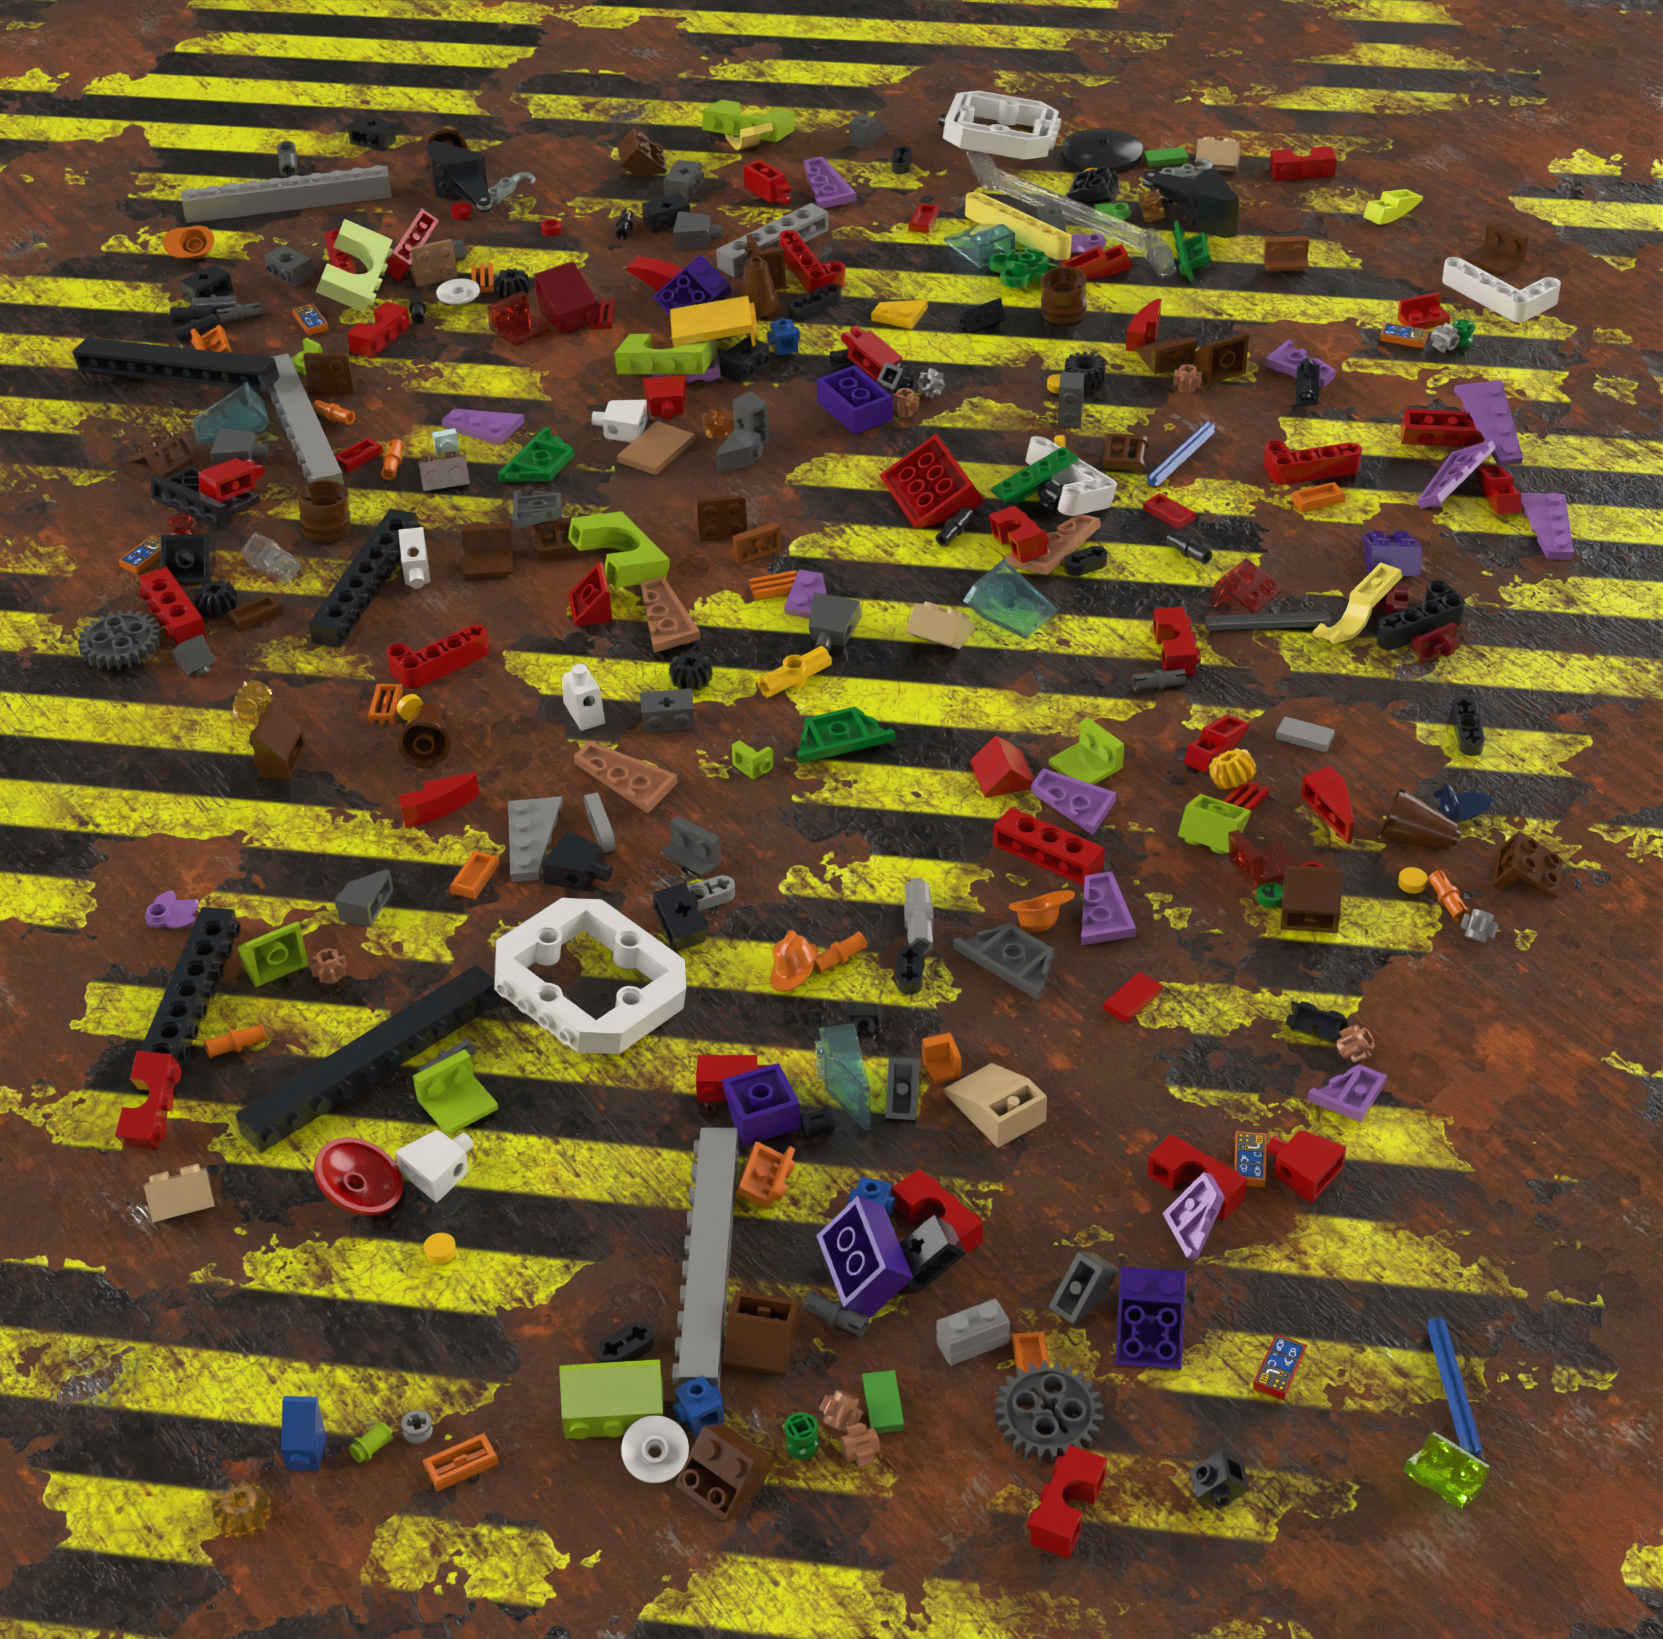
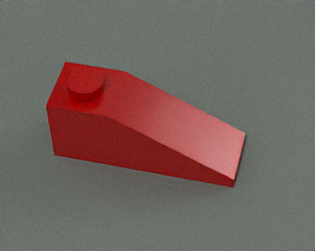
M1331 766L1304 775L1301 797L1347 844L1352 843L1354 818L1344 778Z

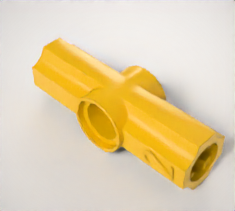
M823 646L803 656L789 655L784 658L783 666L757 679L758 687L766 698L786 688H802L807 683V677L832 665V658L828 650Z

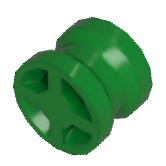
M1464 319L1454 321L1452 326L1458 330L1457 334L1459 335L1457 346L1466 347L1473 343L1472 333L1475 330V324Z

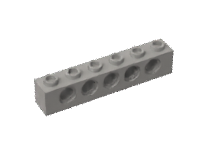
M810 203L749 234L752 235L761 250L778 247L779 234L784 230L797 232L805 243L829 231L828 212ZM746 235L716 249L717 268L732 277L743 273L745 262L748 260L744 250V243H747Z

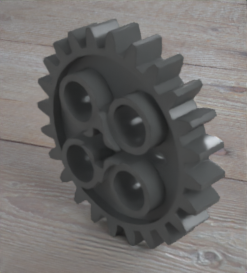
M119 610L117 615L108 612V617L106 618L100 615L99 621L91 620V626L83 627L84 632H79L80 638L77 639L80 654L83 656L84 661L89 660L91 666L97 663L98 668L107 665L108 670L116 665L119 670L124 664L130 668L132 662L141 664L140 659H149V653H156L155 648L160 647L159 641L162 640L159 624H156L155 618L150 619L149 614L142 616L141 611L132 614V610H129L126 614Z
M1043 1360L1041 1369H1036L1035 1365L1031 1362L1029 1363V1372L1026 1373L1021 1368H1017V1379L1009 1375L1007 1376L1006 1386L999 1387L1000 1397L995 1399V1408H997L995 1409V1420L998 1421L997 1431L1000 1433L1005 1432L1003 1442L1006 1444L1014 1441V1453L1024 1449L1026 1460L1033 1454H1036L1038 1464H1041L1044 1457L1047 1456L1050 1458L1052 1465H1054L1057 1456L1061 1455L1063 1457L1069 1445L1082 1449V1446L1091 1449L1092 1438L1098 1439V1427H1102L1103 1416H1101L1103 1414V1404L1099 1403L1100 1392H1093L1094 1382L1088 1381L1083 1383V1371L1074 1376L1072 1375V1365H1069L1063 1371L1060 1370L1059 1361H1056L1053 1368H1048L1046 1361ZM1054 1389L1059 1392L1056 1394H1051L1047 1392V1390ZM1020 1406H1029V1407H1031L1032 1409L1023 1410V1409H1020L1019 1407H1020ZM1075 1414L1078 1418H1069L1066 1415ZM1046 1430L1052 1434L1042 1435L1039 1431Z

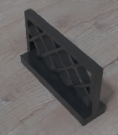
M193 466L187 467L166 478L160 475L150 477L152 499L217 528L227 525V517L260 502V495L251 491L222 502L199 492L198 472L202 470Z

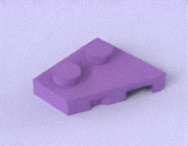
M1203 1172L1163 1212L1184 1254L1188 1259L1194 1261L1199 1257L1225 1199L1213 1176L1206 1172Z

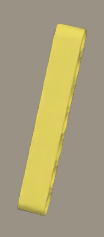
M970 192L966 194L965 216L1030 248L1042 250L1045 255L1053 259H1070L1072 236L982 193Z

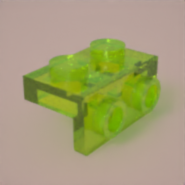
M1431 1432L1426 1439L1423 1449L1407 1460L1403 1472L1413 1477L1418 1484L1429 1487L1442 1495L1448 1503L1463 1508L1480 1495L1491 1467L1438 1433Z

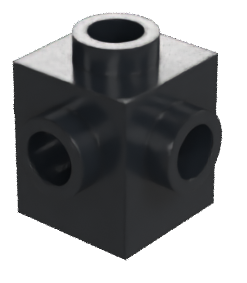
M885 362L876 383L883 386L885 391L893 396L899 389H912L916 376L909 373L910 368L897 362L896 365Z
M1221 1449L1190 1469L1193 1479V1491L1200 1501L1219 1510L1230 1505L1232 1501L1250 1490L1243 1461Z

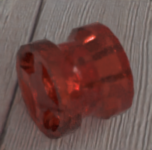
M179 513L169 518L168 524L172 530L171 535L195 534L192 527V517L189 514Z

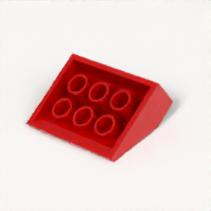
M937 434L879 475L916 530L945 522L949 518H953L962 507H968L973 511L985 502Z

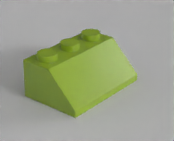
M660 1359L560 1366L561 1410L565 1439H585L587 1437L603 1436L619 1437L625 1435L629 1427L639 1419L647 1416L665 1417Z

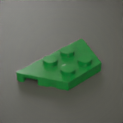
M544 427L498 472V481H550L574 457V449L564 443L559 436L554 437L551 434L550 428Z
M856 707L805 718L804 732L800 740L801 746L797 753L798 763L810 762L895 741V732L891 728L886 731L879 727L878 720L865 715L863 711Z

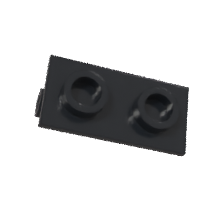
M1001 298L963 311L964 313L959 317V322L961 325L967 326L968 332H972L1005 320Z
M1304 358L1300 366H1297L1296 406L1319 404L1320 364L1314 365L1311 358Z
M1292 1001V1014H1289L1286 1019V1025L1290 1026V1030L1311 1035L1314 1026L1319 1027L1316 1038L1334 1044L1337 1043L1338 1039L1342 1038L1340 1031L1349 1027L1348 1019L1343 1014L1332 1010L1328 1012L1319 1010L1308 1002L1297 1003Z

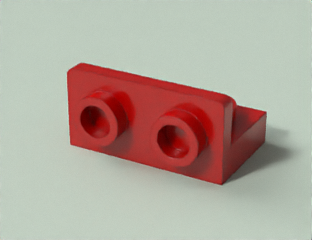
M1439 292L1403 299L1399 302L1398 320L1403 326L1429 329L1439 325L1443 326L1445 323L1450 324L1451 316L1440 306L1441 294Z

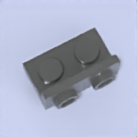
M679 816L670 821L672 842L663 849V856L702 876H706L722 862L719 836Z

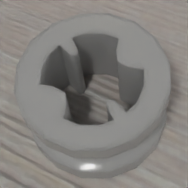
M414 1410L404 1416L402 1419V1429L405 1440L413 1444H420L430 1438L433 1427L432 1419L427 1412ZM420 1423L421 1429L414 1430L413 1425Z

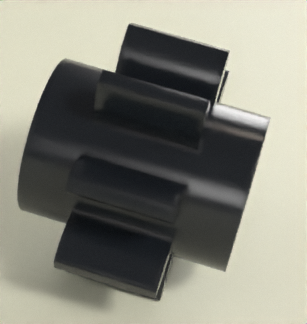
M1052 479L1051 482L1046 481L1042 483L1038 489V497L1041 498L1039 503L1053 511L1054 507L1058 508L1064 485L1055 479Z

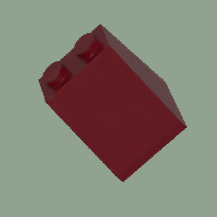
M574 261L533 274L540 313L560 334L587 326L589 322H598V318H600L598 301Z

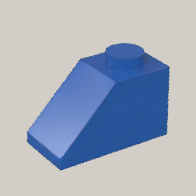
M284 1396L282 1402L281 1451L286 1470L298 1472L307 1470L319 1471L327 1435L318 1398Z

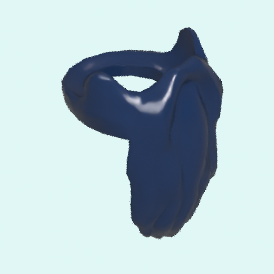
M1448 783L1444 784L1440 790L1435 791L1433 794L1440 801L1438 811L1455 823L1483 814L1491 807L1493 799L1481 792L1455 794L1453 787Z

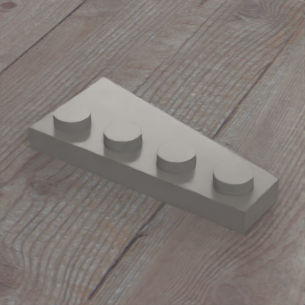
M562 796L508 801L511 882L539 880L542 872L541 863L547 856L546 850L551 843L552 831L556 827L558 812L561 811L563 805Z

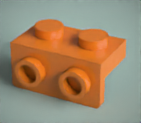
M220 325L202 337L195 328L191 330L193 338L191 343L196 349L232 353L225 330Z
M756 1141L751 1147L735 1194L768 1210L775 1200L780 1201L785 1194L787 1184L784 1183L785 1177L788 1178L794 1169L796 1162L792 1160L795 1149L789 1146L786 1152L781 1154Z

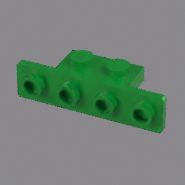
M1179 221L1174 222L1175 230L1173 235L1176 240L1174 242L1175 247L1178 251L1176 255L1180 263L1178 265L1183 277L1187 276L1188 280L1192 282L1194 281L1192 270L1197 267H1203L1212 261L1208 238L1205 232L1187 240Z
M1061 447L991 488L992 493L1004 502L1011 500L1018 504L1037 493L1042 483L1046 481L1051 482L1053 475L1078 462V456L1067 448Z

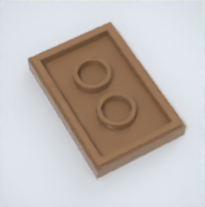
M656 421L617 455V460L621 464L656 476L695 441V434Z

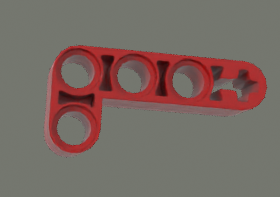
M784 230L779 234V246H782L784 249L785 263L808 293L828 284H838L841 288H844L846 272L844 263L831 261L820 264L797 232Z
M1271 440L1265 444L1263 465L1271 480L1279 485L1349 475L1360 470L1362 447L1357 443L1349 442L1290 452L1284 442Z
M471 625L416 652L404 643L391 644L386 649L391 675L404 687L417 689L485 657L490 649L486 627L483 625Z

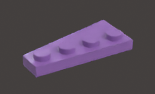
M823 156L804 160V170L818 207L824 209L836 205H845L856 200V192Z
M1502 380L1455 385L1454 392L1456 396H1460L1464 403L1465 411L1467 414L1470 413L1474 420L1475 428L1478 432H1481L1485 439L1484 442L1492 440L1495 444L1496 449L1491 455L1497 465L1522 463L1523 455Z
M1490 440L1452 452L1418 498L1417 503L1419 507L1423 509L1430 506L1431 508L1440 506L1496 449L1493 441Z
M1521 493L1522 514L1524 518H1528L1532 532L1537 534V541L1546 558L1572 560L1574 550L1565 494Z

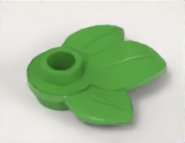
M1122 202L1095 204L1094 207L1099 214L1091 217V221L1096 224L1107 223L1109 226L1118 225L1131 216V209L1128 204Z

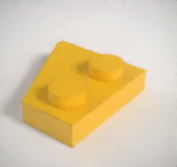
M928 300L879 302L871 313V321L912 329L927 310Z

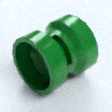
M803 1412L789 1416L784 1426L786 1451L794 1459H810L815 1456L819 1448L817 1420L812 1415Z

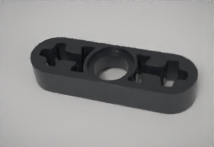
M828 284L789 303V316L793 319H804L838 303L842 299L841 286L838 284Z
M1457 697L1452 702L1451 717L1459 750L1465 755L1477 756L1483 751L1485 738L1476 702L1469 697ZM1462 724H1469V725H1472V726H1474V727H1473V728H1467V727H1463Z

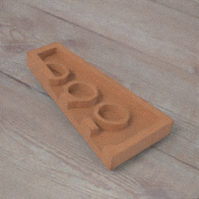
M1084 514L1076 515L1057 526L1056 532L1047 533L1049 543L1047 544L1048 554L1021 563L1011 553L1006 556V563L1009 566L1048 575L1067 555L1071 554L1101 527L1100 518Z
M664 576L640 582L654 653L701 639L700 630Z
M588 741L574 755V763L646 813H649L678 783L677 774Z

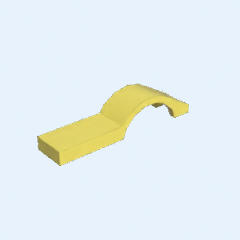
M772 122L741 129L740 136L733 137L730 134H725V137L736 150L754 147L760 142V133L773 130Z
M1380 562L1350 593L1349 603L1342 618L1331 627L1320 623L1313 630V636L1330 640V643L1333 644L1353 639L1367 624L1372 608L1402 578L1401 570Z

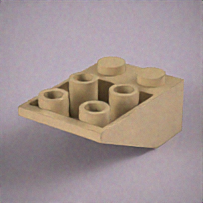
M993 1063L944 1088V1094L997 1148L1046 1121L1047 1096L1029 1078Z

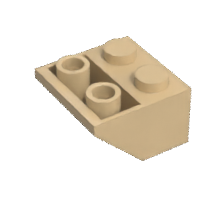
M1203 137V139H1198L1196 159L1205 158L1210 160L1213 164L1212 168L1218 171L1237 172L1240 158L1239 142L1232 138H1225L1221 141L1215 140L1213 137ZM1195 163L1196 167L1205 165L1203 163Z
M925 601L924 606L915 603L906 632L913 636L959 650L975 630L976 624L970 622V617L962 614V612L950 608L946 610L936 604Z
M199 1164L180 1168L181 1174L169 1177L168 1171L151 1175L149 1177L150 1182L145 1183L144 1189L152 1222L214 1207L215 1203L207 1168L200 1169Z

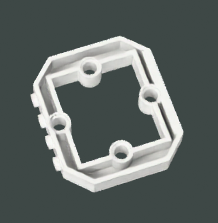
M984 91L956 93L945 119L943 138L962 149L1024 160L1047 157L1049 150L1054 148L1056 137L1060 130L1061 119L1058 118V110L1041 101ZM974 116L997 120L1000 124L987 126L975 124L973 120ZM1021 124L1034 127L1033 134L1010 130L1005 125Z
M561 898L496 940L494 990L576 1052L620 1054L684 1008L686 993L685 959L603 900ZM582 931H586L612 950L613 961L617 966L625 969L636 968L653 980V982L642 989L633 986L621 988L616 995L615 1008L598 1020L592 1018L564 997L559 986L544 982L527 969L535 962L545 966L557 963L560 959L561 945Z

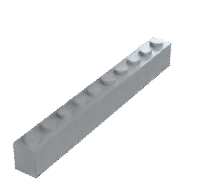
M375 165L372 168H353L348 171L335 170L324 174L294 175L283 179L271 178L267 181L253 180L243 184L230 183L226 186H208L202 189L189 188L181 191V198L186 223L392 198L387 166Z
M289 354L272 357L275 358L280 378L267 392L270 393L277 415L281 418L283 428L286 429L288 440L291 441L293 452L296 453L298 463L302 466L304 477L307 478L308 483L318 480H330L344 485L342 471Z
M701 1128L700 1140H694V1158L698 1159V1163H692L691 1177L692 1182H696L695 1187H690L689 1204L693 1206V1211L687 1212V1230H691V1235L685 1236V1254H689V1260H683L682 1277L687 1279L686 1285H681L680 1305H684V1311H678L677 1320L678 1331H682V1337H676L675 1356L680 1358L679 1364H673L672 1375L673 1384H679V1387L686 1381L694 1380L704 1375L711 1386L716 1385L720 1391L739 1153L737 1128Z

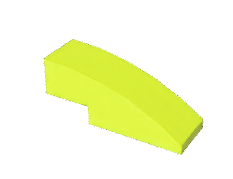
M1407 189L1385 191L1382 193L1380 200L1368 201L1363 217L1379 225L1392 222L1422 201L1423 196Z

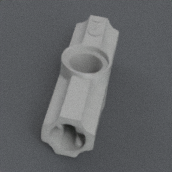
M912 878L909 883L905 884V930H908V946H915L922 951L923 955H926L928 951L933 950V903H930L929 883L924 882L922 878Z

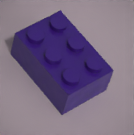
M856 365L817 379V402L853 434L861 433L893 420V397Z
M860 1196L855 1197L816 1235L843 1308L871 1318L913 1278L886 1209L878 1203Z

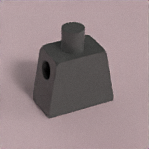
M678 212L673 231L675 251L709 248L711 238H723V226L712 225L711 216L707 214Z
M220 428L210 452L212 465L216 466L235 458L241 461L250 459L254 462L256 458H268L269 447L267 444H257L254 432Z
M814 592L809 619V631L811 639L817 641L815 648L823 646L829 652L832 644L839 646L847 644L862 617L860 601Z

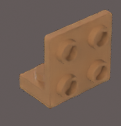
M451 239L410 248L413 266L409 267L416 287L458 278L454 245Z

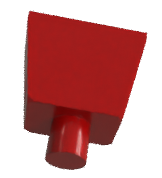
M686 375L643 378L644 399L647 402L651 416H662L663 419L670 420L674 415H682L684 413L687 399Z
M1301 1130L1289 1142L1273 1136L1267 1145L1266 1152L1276 1157L1274 1173L1276 1177L1303 1198L1313 1203L1344 1168L1346 1147Z

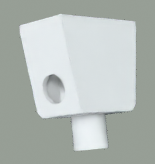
M613 400L608 403L605 412L593 411L592 425L603 426L605 438L630 443L643 433L648 420L646 400Z
M423 527L398 530L405 584L415 589L421 588L424 584L430 582ZM411 548L418 549L417 556L410 557Z
M574 665L572 672L565 673L562 676L563 702L581 731L605 724L598 684L586 665Z
M435 1130L397 1150L395 1153L401 1174L437 1203L468 1173L466 1152L472 1149L474 1144L471 1138L464 1132L451 1140L443 1132Z

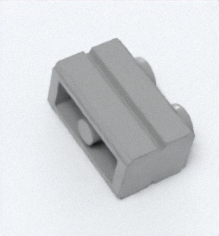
M993 1299L937 1320L936 1342L946 1361L952 1366L1009 1344L1010 1321L997 1299Z

